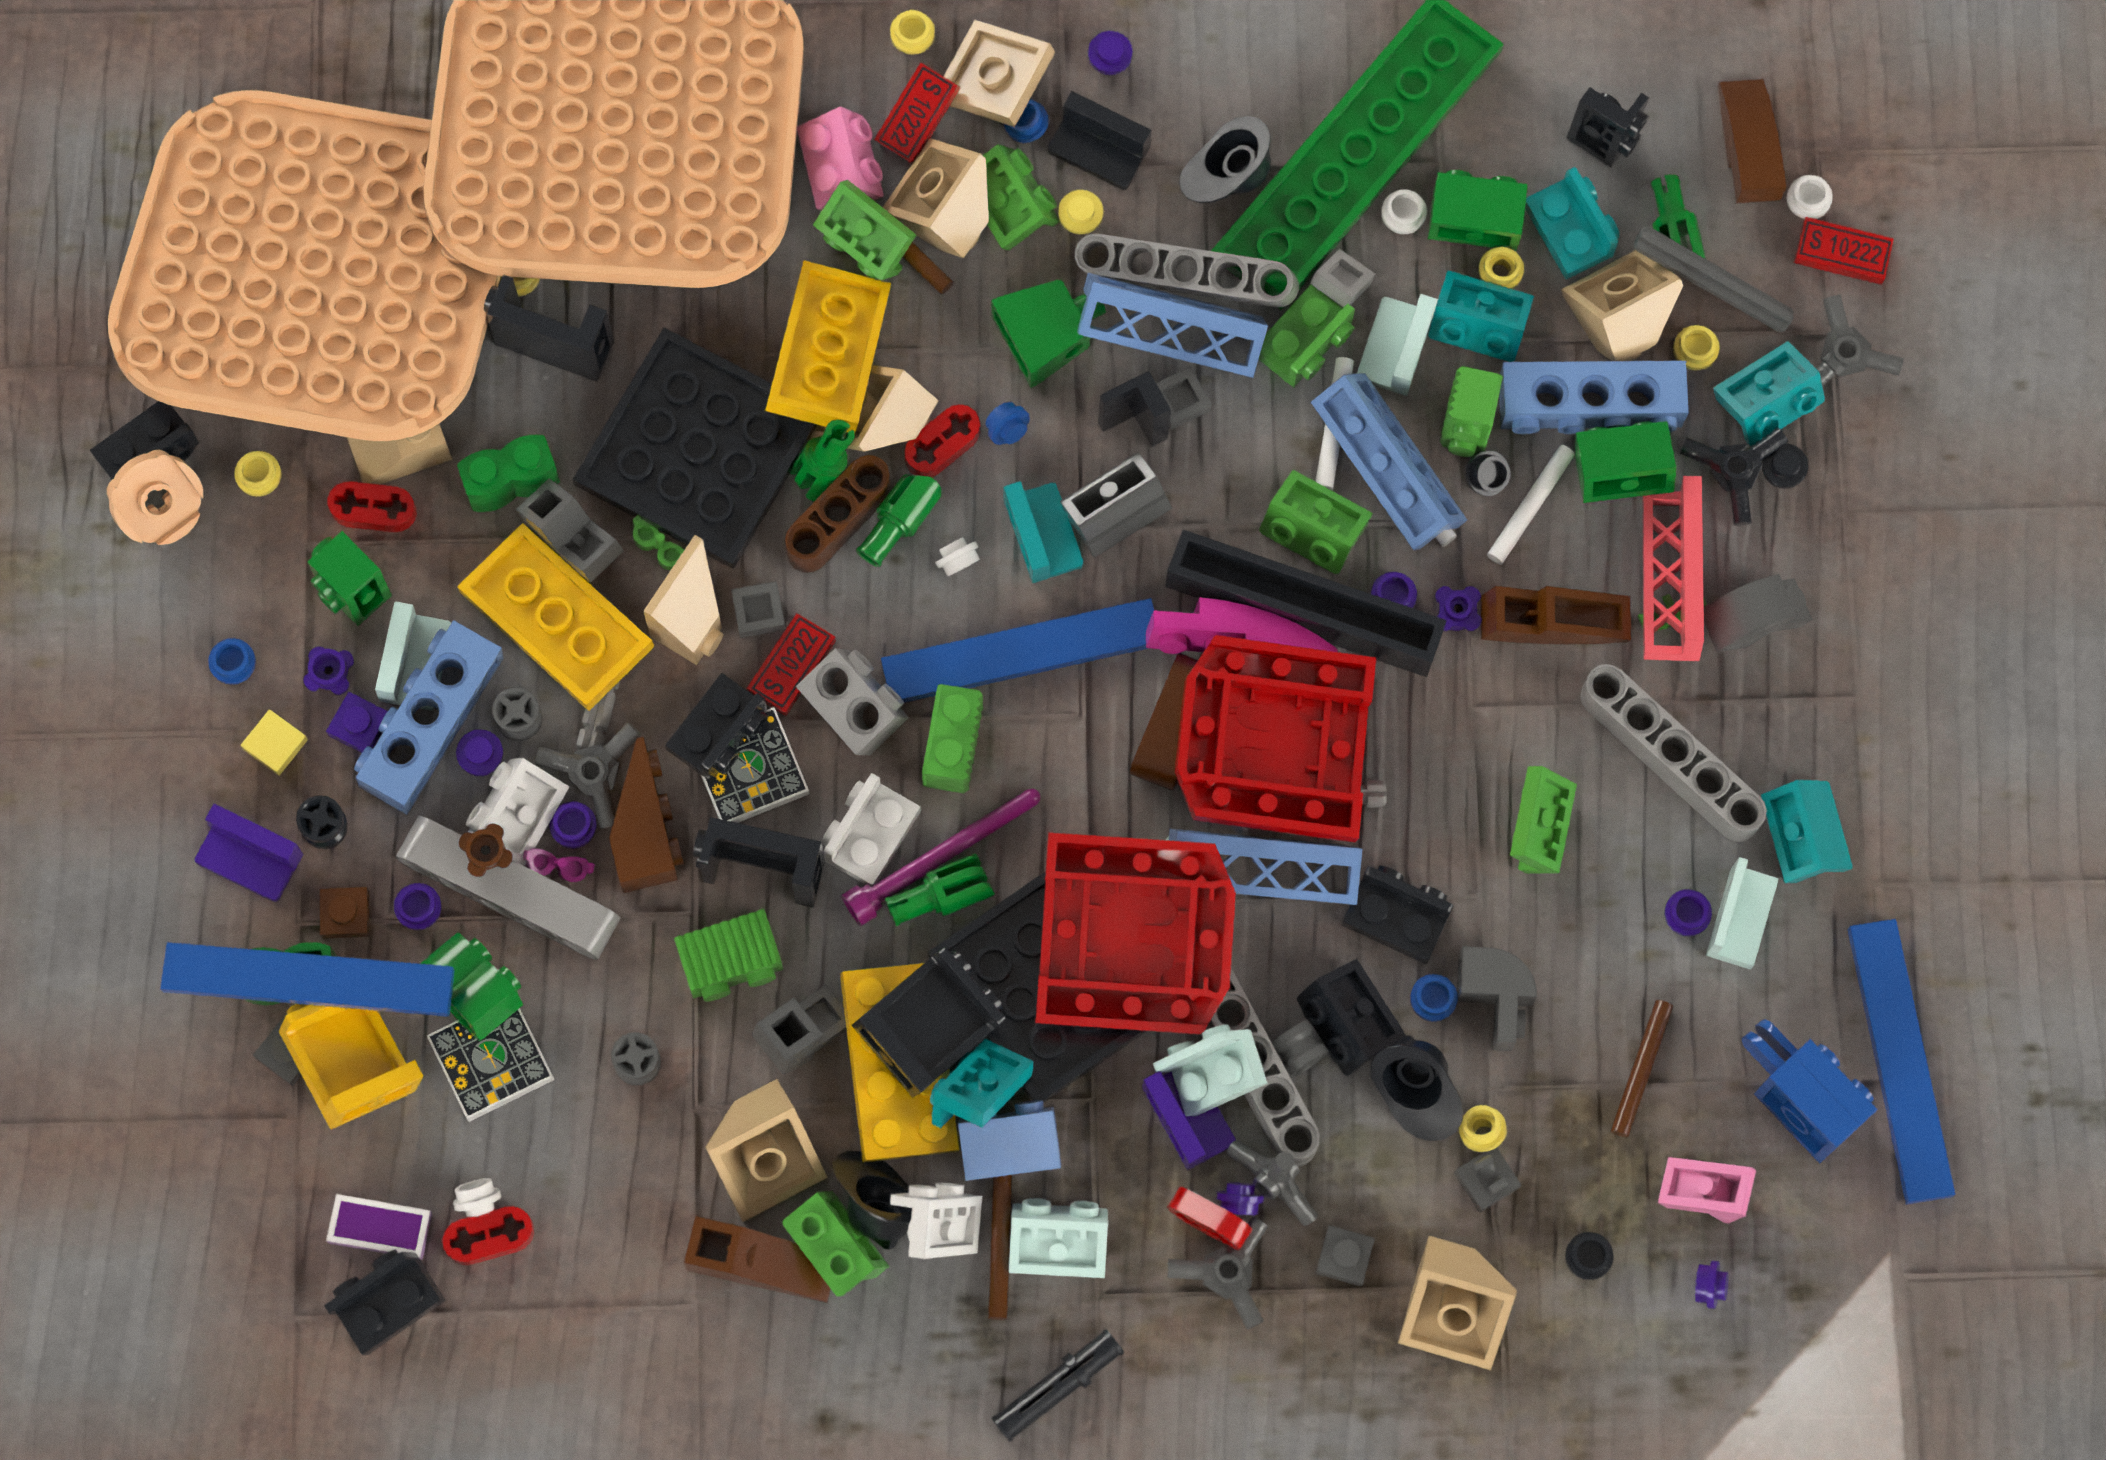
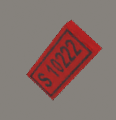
M920 62L874 140L910 163H913L929 138H931L961 87Z
M1805 217L1794 263L1882 285L1885 280L1894 238Z
M796 613L746 688L747 691L752 695L759 693L765 698L766 705L771 708L775 707L776 711L787 716L801 695L796 686L827 656L836 642V636Z

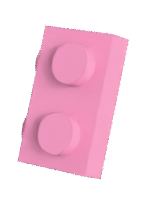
M840 106L797 127L816 209L822 211L839 183L845 180H849L873 200L884 196L881 186L882 170L874 158L870 142L872 130L862 115Z

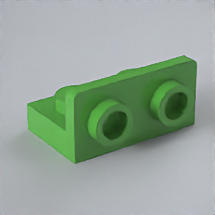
M997 144L983 155L986 158L989 216L987 225L1002 249L1010 251L1045 224L1053 227L1060 222L1053 210L1057 207L1055 199L1044 186H1038L1031 175L1034 167L1023 151L1018 148L1015 150Z
M849 180L839 183L813 224L814 227L824 234L823 239L828 245L836 250L847 252L858 261L857 266L864 274L880 280L896 276L900 273L903 266L899 262L917 236Z
M1310 285L1266 333L1259 360L1293 388L1303 377L1308 381L1311 380L1325 363L1326 359L1322 356L1332 345L1337 348L1342 346L1354 331L1355 327L1352 325L1355 309L1348 303L1341 308L1323 292Z
M1292 470L1270 502L1259 532L1328 571L1339 574L1350 551L1368 526L1373 513L1301 473Z
M1528 766L1510 852L1511 857L1519 860L1518 869L1526 874L1560 872L1577 787L1576 783L1544 766Z
M833 1191L815 1193L782 1222L785 1229L837 1297L844 1296L863 1280L876 1278L890 1267L869 1238L857 1232L850 1225L848 1210Z

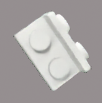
M516 758L510 759L507 763L502 762L496 768L489 781V786L493 787L485 803L479 802L474 807L467 819L466 826L470 828L468 832L474 833L477 830L485 829L487 825L492 823L500 825L504 830L502 840L505 848L511 851L513 861L525 866L526 861L523 860L524 850L536 847L569 786L528 760Z
M873 773L870 774L865 783L858 781L854 785L845 805L850 807L841 823L834 820L830 824L821 841L822 845L826 846L824 849L825 862L861 883L869 884L871 887L877 884L921 812V806L882 785L880 777Z
M936 1183L935 1187L909 1185L908 1193L891 1194V1205L912 1208V1219L908 1226V1238L910 1241L909 1257L929 1259L978 1253L982 1196L964 1193V1185L955 1183Z

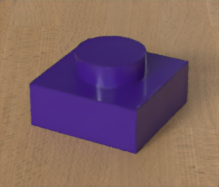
M348 691L326 733L329 737L361 753L367 746L374 749L382 734L379 731V726L388 711Z

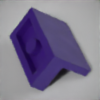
M213 803L205 818L211 829L195 856V862L197 865L272 902H277L304 855L297 843Z
M1159 1071L1143 1080L1142 1090L1187 1171L1228 1150L1229 1146L1236 1141L1218 1106L1198 1116H1185L1172 1072L1162 1075Z

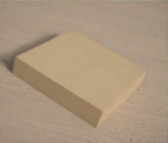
M974 20L944 75L945 78L961 87L950 106L1015 127L1055 54L1054 49L1048 42Z

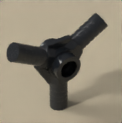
M1777 427L1752 446L1748 444L1721 446L1717 450L1687 437L1680 454L1711 467V474L1723 490L1730 492L1734 526H1742L1752 523L1748 490L1753 488L1763 466L1761 461L1786 444L1788 439L1782 430Z

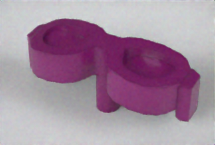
M537 848L524 850L523 860L526 861L527 868L543 876L550 874L556 868L559 877L567 882H579L587 874H591L594 871L595 864L589 863L588 860L581 857L566 856L556 858L552 853Z

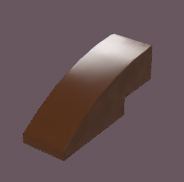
M1764 79L1719 82L1718 91L1728 168H1732L1736 204L1780 201L1787 185L1776 121Z
M1495 586L1481 595V640L1567 645L1627 643L1631 640L1630 596L1545 586L1539 591Z

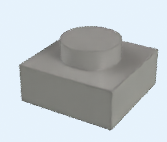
M1338 249L1315 272L1310 284L1344 307L1347 303L1352 305L1370 287L1376 274L1341 249Z

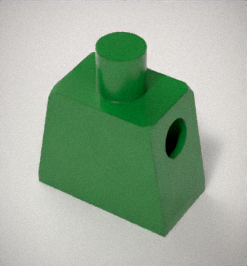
M1062 280L1050 281L991 300V316L1030 388L1037 386L1086 351L1090 346L1091 337L1077 333L1087 296L1084 293L1072 299ZM1096 303L1092 320L1106 314L1104 303Z

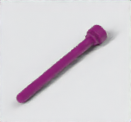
M1033 788L1025 790L871 887L869 884H866L860 888V886L856 885L841 894L847 910L860 927L877 917L876 911L882 908L881 903L885 901V898L898 893L925 876V873L941 866L1038 805L1041 800L1040 793Z

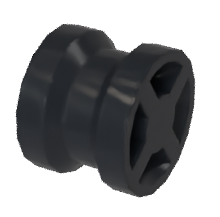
M316 795L304 801L297 811L296 823L298 829L311 846L317 849H329L336 847L345 838L348 822L346 815L334 799L328 796ZM327 825L332 826L328 827L325 830H322V833H320L321 829L325 828Z

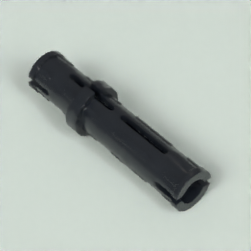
M1105 1328L1100 1335L1073 1356L1070 1353L1063 1356L1061 1359L1064 1363L1029 1388L996 1416H992L991 1419L1005 1438L1011 1442L1015 1436L1042 1415L1049 1412L1051 1408L1078 1387L1082 1386L1085 1389L1092 1383L1090 1378L1119 1355L1124 1354V1351Z

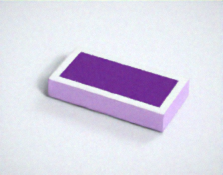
M336 1194L326 1241L329 1244L387 1253L394 1249L398 1253L402 1251L416 1252L422 1260L432 1212L420 1208Z

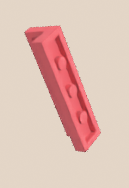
M1683 476L1680 491L1642 496L1644 660L1700 661L1704 643L1702 476ZM1653 505L1679 506V518L1666 528L1653 516ZM1653 530L1659 534L1654 540ZM1678 530H1679L1680 539H1678V538L1674 535V533L1677 532ZM1665 541L1680 553V558L1669 568H1666L1653 556V551ZM1653 570L1659 574L1655 580H1653ZM1679 570L1680 580L1674 575ZM1665 582L1669 583L1680 593V599L1669 609L1665 608L1654 598V591ZM1654 611L1660 616L1655 621ZM1679 611H1680V620L1674 616V615L1677 614ZM1667 622L1681 635V646L1654 645V633Z

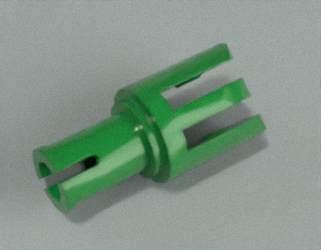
M1674 174L1664 175L1667 189L1665 185H1662L1660 177L1655 178L1651 182V187L1654 191L1659 216L1652 224V228L1687 249L1685 236L1689 234L1692 251L1706 259L1697 217L1693 212L1685 210L1679 176Z
M843 420L831 421L828 423L822 436L814 437L808 441L790 471L791 475L797 474L794 481L800 489L810 488L805 497L812 502L843 473L848 463L846 449L853 442L855 435L854 430H851L844 437L850 425Z
M904 474L876 508L879 521L862 544L856 548L857 554L872 566L880 568L883 560L901 537H913L918 531L919 526L941 497L939 483L928 476Z
M972 854L925 873L926 878L923 879L924 884L885 898L895 926L897 927L901 923L931 911H935L936 914L940 913L944 917L994 897V890L990 883H987L988 877L986 872L980 867L981 861L978 854Z

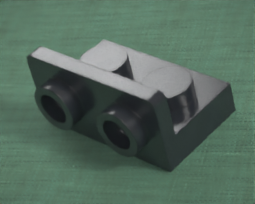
M1589 87L1579 101L1566 139L1609 167H1612L1620 154L1627 158L1638 144L1642 136L1639 133L1649 118V115L1644 113L1649 97L1641 93L1630 109L1626 111L1613 96L1607 93H1599Z
M158 401L91 448L90 452L112 480L124 464L139 455L153 450H162L185 461L191 456L194 451L193 448L199 442L192 429L181 419L171 405Z
M721 673L665 744L666 750L711 782L718 772L724 775L731 769L740 754L736 749L747 735L750 738L755 737L764 726L768 715L765 714L767 710L765 698L759 693L752 695Z
M1380 865L1375 869L1368 866L1359 885L1357 905L1350 904L1342 926L1427 964L1454 905L1447 902V896L1436 888L1422 885L1419 889L1404 882V876L1392 868Z
M1358 959L1317 978L1297 996V1002L1302 1008L1304 1017L1311 1022L1328 1048L1329 1056L1339 1066L1345 1076L1356 1072L1366 1062L1374 1059L1376 1054L1387 1046L1398 1045L1401 1039L1407 1036Z
M394 1249L385 1253L372 1263L374 1271L361 1280L358 1277H353L339 1285L332 1292L335 1298L324 1305L328 1314L338 1315L362 1355L371 1354L446 1301L416 1252L402 1251L398 1253Z

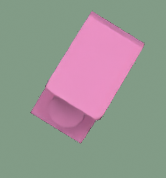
M1668 1157L1658 1203L1666 1208L1708 1213L1723 1223H1731L1746 1216L1756 1170L1752 1167Z

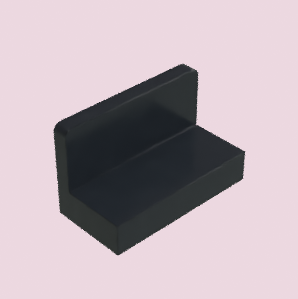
M1071 91L1063 105V120L1048 145V153L1107 183L1126 190L1150 148L1152 130Z
M1147 371L1100 395L1098 424L1102 431H1106L1135 417L1148 442L1153 447L1168 439L1171 409L1150 371Z

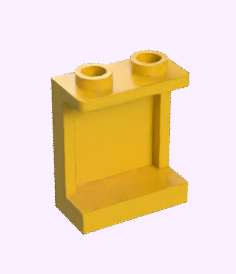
M294 1004L286 1011L287 1015L278 1032L330 1130L416 1091L423 1078V1074L415 1060L409 1063L405 1062L378 1011Z

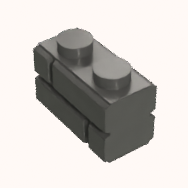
M1138 452L1121 462V465L1118 467H1113L1060 501L1073 529L1093 557H1097L1109 548H1112L1123 539L1172 509L1159 479Z

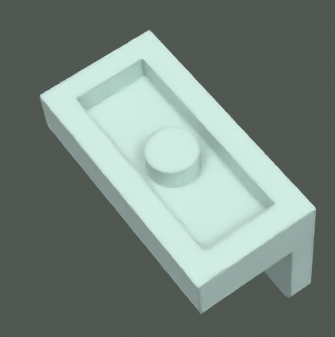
M1420 294L1417 306L1390 297H1383L1357 374L1365 373L1374 386L1407 396L1438 299Z
M394 602L375 688L379 702L396 705L402 704L407 696L403 692L406 681L415 668L423 670L431 657L427 650L432 639L439 629L447 631L451 625L450 621L416 615L412 604ZM443 670L438 675L439 681H441ZM423 706L419 709L433 710L434 707Z
M1739 857L1730 870L1706 956L1751 970L1756 960L1779 878L1747 869L1748 859Z

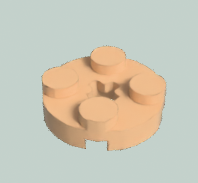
M153 450L128 461L119 469L114 479L109 482L107 486L109 510L115 523L132 540L140 543L156 542L158 545L170 544L184 537L196 525L200 516L198 510L201 505V497L203 498V487L196 473L183 460L169 455L165 451ZM154 489L157 491L165 489L167 491L162 496L165 504L160 508L153 504L145 506L148 493Z

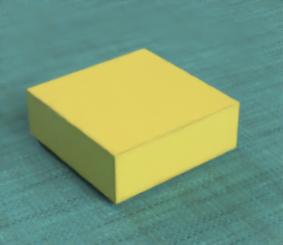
M269 709L240 746L244 751L280 776L308 741V738Z

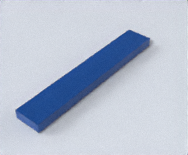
M1149 598L882 657L881 664L885 681L906 703L936 696L937 685L940 684L969 689L1149 649L1146 648V630L1154 607L1152 599Z
M1896 919L1850 926L1847 931L1905 1203L1908 1205L1951 1198L1956 1194Z
M167 942L160 989L165 993L449 1017L455 969L452 966Z

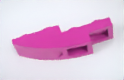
M1199 597L1194 613L1154 610L1146 630V648L1160 649L1168 654H1177L1184 651L1204 652L1215 635L1338 652L1336 647L1319 635L1274 613L1244 604Z

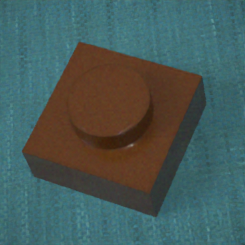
M367 887L320 889V936L322 939L370 937L369 890Z

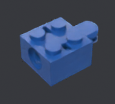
M1762 1019L1755 1025L1757 1034L1750 1031L1742 1037L1745 1049L1770 1074L1754 1095L1820 1164L1878 1110L1871 1103L1874 1098L1860 1081L1856 1079L1850 1081L1838 1068L1840 1066L1838 1058L1828 1047L1823 1044L1817 1046L1810 1039L1797 1050L1772 1022Z

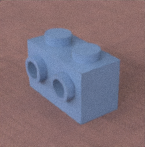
M1043 1100L1014 1104L1015 1112L995 1114L982 1128L967 1120L959 1119L958 1127L965 1180L1061 1168L1054 1107L1044 1108Z

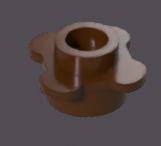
M492 823L487 825L485 829L477 830L474 833L466 832L460 837L459 847L467 854L469 860L467 869L472 876L482 877L487 870L495 867L507 868L512 863L513 855L511 851L505 848L502 840L504 830L500 825ZM484 846L490 848V853L487 855L481 852Z

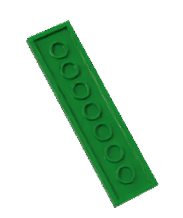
M1426 0L1211 251L1283 263L1296 275L1300 289L1503 50L1504 43L1446 0ZM1237 266L1227 268L1237 278L1242 279L1241 268ZM1281 273L1271 275L1265 283L1266 293L1271 296L1281 294L1287 286L1286 276Z

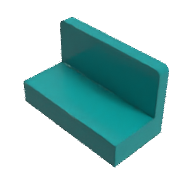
M1019 481L1003 486V501L1032 584L1082 568L1083 558L1068 516L1060 502L1062 499L1057 485L1049 483L1024 491L1022 483Z
M1795 780L1761 794V799L1766 806V817L1784 883H1798L1824 872H1845L1853 868L1831 786L1828 781Z

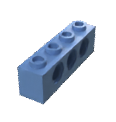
M1686 361L1503 362L1500 375L1503 376L1499 393L1500 429H1512L1516 434H1533L1540 431V429L1557 428L1558 432L1563 434H1576V432L1585 431L1586 428H1616L1632 426L1642 421L1652 423L1668 421L1669 432H1673L1678 427L1683 426L1689 413ZM1588 392L1596 393L1602 397L1604 404L1591 406L1584 401L1582 395ZM1640 392L1648 398L1650 403L1645 406H1638L1630 401L1628 394ZM1540 393H1550L1557 398L1559 404L1552 407L1545 406L1538 401L1537 395Z
M454 620L447 631L439 629L427 650L431 657L423 670L419 668L413 670L403 688V692L407 696L398 709L391 707L379 726V731L383 733L374 749L369 746L364 749L354 767V770L358 772L356 780L359 788L408 815L504 659L502 647ZM447 667H456L463 672V677L457 684L444 685L438 680L439 673ZM423 706H432L439 711V716L433 723L422 725L413 719L415 712ZM399 745H407L415 750V754L408 763L396 764L389 759L391 751Z

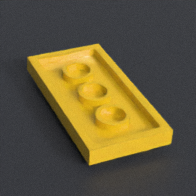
M803 260L765 411L825 427L833 420H843L850 425L846 432L854 430L855 434L892 283Z
M524 523L512 532L457 586L459 592L588 711L655 647L653 641Z
M924 963L843 971L840 973L863 1162L951 1153L959 1150L955 1115L942 1128L932 1124L933 1105L930 1104V1095L935 1084L941 1078L946 1079L950 1075L949 1068L923 1092L912 1098L851 1026Z

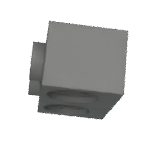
M835 648L796 687L855 755L870 756L909 717L900 708L904 704L901 697L889 685L883 684L881 686L870 674L874 668L864 655L855 649L851 652L847 649ZM840 670H844L848 676V686L842 694L837 693L833 685L834 677ZM873 704L878 710L879 717L876 725L870 729L864 723L863 713L868 705Z

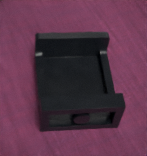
M503 275L498 287L493 285L490 288L485 299L484 312H487L489 327L492 330L497 346L593 381H598L614 344L607 310L590 304L580 328L570 326L521 308L514 280L507 275Z
M710 817L707 830L699 829L693 850V857H697L696 867L701 869L705 883L714 884L721 860L793 875L792 888L795 903L814 908L825 865L821 841Z
M946 947L939 950L851 1025L912 1098L923 1092L942 1073L1006 1020L1000 1012L1003 1010V1005L998 997L987 987L981 989L971 978L970 974L973 971L965 958L957 951L950 953Z

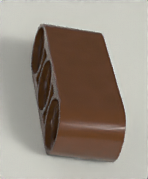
M865 455L857 458L790 526L786 532L785 544L788 560L793 568L805 573L819 570L876 512V508L886 498L891 489L889 469L881 458L874 455ZM868 474L876 475L882 480L877 487L872 489L863 488L857 482L861 477ZM839 506L849 510L850 515L843 521H832L826 516L828 511L834 507ZM804 539H812L819 544L818 548L810 554H802L796 551L795 546Z
M1178 653L1129 771L1130 775L1171 791L1174 790L1178 781L1175 774L1184 681L1198 661L1182 653Z

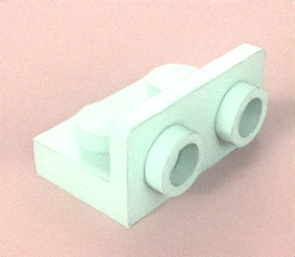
M1229 1025L1210 1028L1202 1032L1203 1040L1197 1043L1187 1041L1176 1044L1167 1049L1169 1056L1153 1063L1156 1073L1159 1071L1172 1072L1186 1117L1198 1116L1268 1084L1251 1029L1231 1031Z
M1029 1198L1023 1200L1022 1204H1013L1009 1273L1105 1278L1108 1209L1099 1208L1097 1203L1090 1201H1075L1070 1206L1051 1205L1050 1201L1040 1198Z

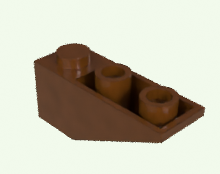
M644 737L636 739L609 837L623 893L677 881L678 877L675 866L684 864L678 838L668 839L665 822L673 820L667 793L659 795L657 793L654 778L663 776L657 749L647 750Z
M695 1216L684 1259L687 1271L828 1303L830 1287L797 1243L742 1226Z

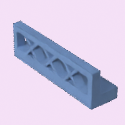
M1091 273L1087 274L1083 289L1087 297L1077 329L1079 335L1254 377L1268 328L1262 316ZM1097 302L1116 306L1123 318L1121 322L1107 330L1090 326ZM1123 308L1136 311V313L1127 317ZM1147 315L1160 317L1167 331L1152 340L1139 338L1132 324ZM1166 319L1181 323L1171 328ZM1192 325L1203 328L1211 341L1195 351L1183 349L1176 337L1177 334ZM1128 327L1133 336L1118 332ZM1210 330L1224 334L1215 339ZM1236 336L1252 340L1245 364L1227 360L1219 346ZM1172 338L1176 347L1163 344V342ZM1215 349L1219 357L1207 355V353Z
M1365 373L1343 375L1311 401V404L1413 550L1421 549L1444 530L1456 529L1467 521V518Z
M1180 829L1169 830V840L1215 843L1219 854L1229 855L1223 860L1225 868L1239 856L1249 857L1261 872L1247 884H1236L1230 877L1236 894L1357 905L1362 848L1348 845ZM1259 858L1275 860L1265 867ZM1285 861H1295L1307 875L1292 889L1282 888L1271 874ZM1305 862L1318 863L1321 865H1319L1315 870L1311 871L1309 867L1305 864ZM1331 865L1348 866L1346 894L1328 892L1317 877ZM1266 878L1273 887L1257 886V884ZM1312 882L1319 891L1303 889Z

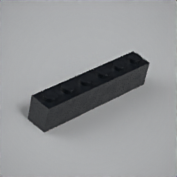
M1184 529L1181 532L1167 570L1165 586L1167 588L1196 598L1225 600L1274 613L1319 635L1331 645L1363 656L1376 657L1378 661L1427 677L1447 622L1445 619Z

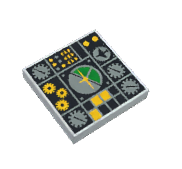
M775 707L765 711L768 718L758 734L753 738L747 735L736 750L740 754L726 774L723 775L718 772L711 782L701 775L719 819L739 823L809 795V789Z
M520 1008L481 1041L473 1037L458 1020L427 1035L468 1122L555 1080Z

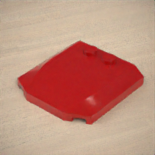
M1215 635L1184 681L1175 774L1192 819L1195 821L1356 843L1360 833L1363 793L1360 791L1368 709L1373 698L1376 657Z
M1048 832L1036 1023L1202 1034L1230 989L1236 892L1216 844Z

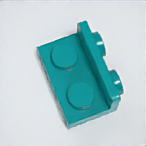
M1576 167L1567 170L1563 180L1526 197L1525 205L1527 214L1566 280L1612 258L1620 237L1614 219L1609 214L1604 215L1596 202L1598 196L1593 183L1587 176L1582 178Z
M1447 270L1428 337L1494 358L1514 362L1534 295Z
M1789 341L1713 387L1715 399L1742 426L1744 439L1750 446L1775 428L1779 427L1782 429L1799 417L1812 412L1825 401L1820 372Z
M984 1039L972 1053L967 1052L962 1056L957 1068L946 1079L941 1078L935 1084L930 1095V1104L933 1105L932 1124L942 1128L953 1115H956L982 1128L1032 1076L1034 1061Z

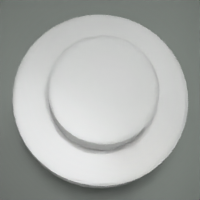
M1805 175L1797 178L1792 182L1787 192V203L1790 210L1803 219L1805 217L1813 219L1822 217L1829 210L1833 200L1832 190L1828 183L1815 175Z
M1398 190L1387 196L1382 206L1381 215L1383 222L1391 231L1398 234H1410L1420 229L1424 224L1427 207L1422 197L1411 190Z
M962 537L941 548L939 551L943 558L935 562L938 569L943 567L946 575L949 577L980 560L975 550L979 546L976 541L967 545Z
M478 1179L455 1188L454 1191L457 1199L453 1201L455 1211H465L467 1217H475L494 1210L493 1202L501 1198L499 1188H494L492 1179Z

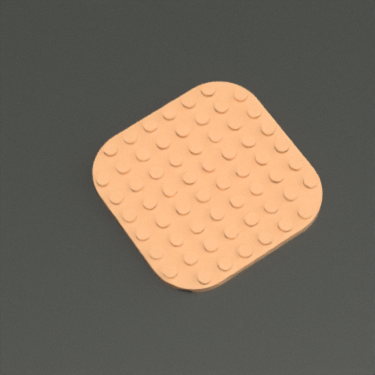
M454 0L447 14L444 26L424 179V203L428 221L434 235L441 245L463 264L481 272L498 276L507 275L522 278L705 288L727 284L750 274L766 262L774 253L785 234L789 219L804 60L802 28L790 3L786 4L783 0Z
M258 90L221 94L213 97V103L202 107L196 112L192 113L189 110L183 114L167 132L158 151L108 314V335L112 351L118 366L126 378L147 396L168 405L369 441H392L412 437L433 428L452 414L465 398L474 378L489 322L487 312H484L485 299L493 285L498 287L501 276L481 272L457 260L441 245L431 229L426 213L423 192L432 120Z

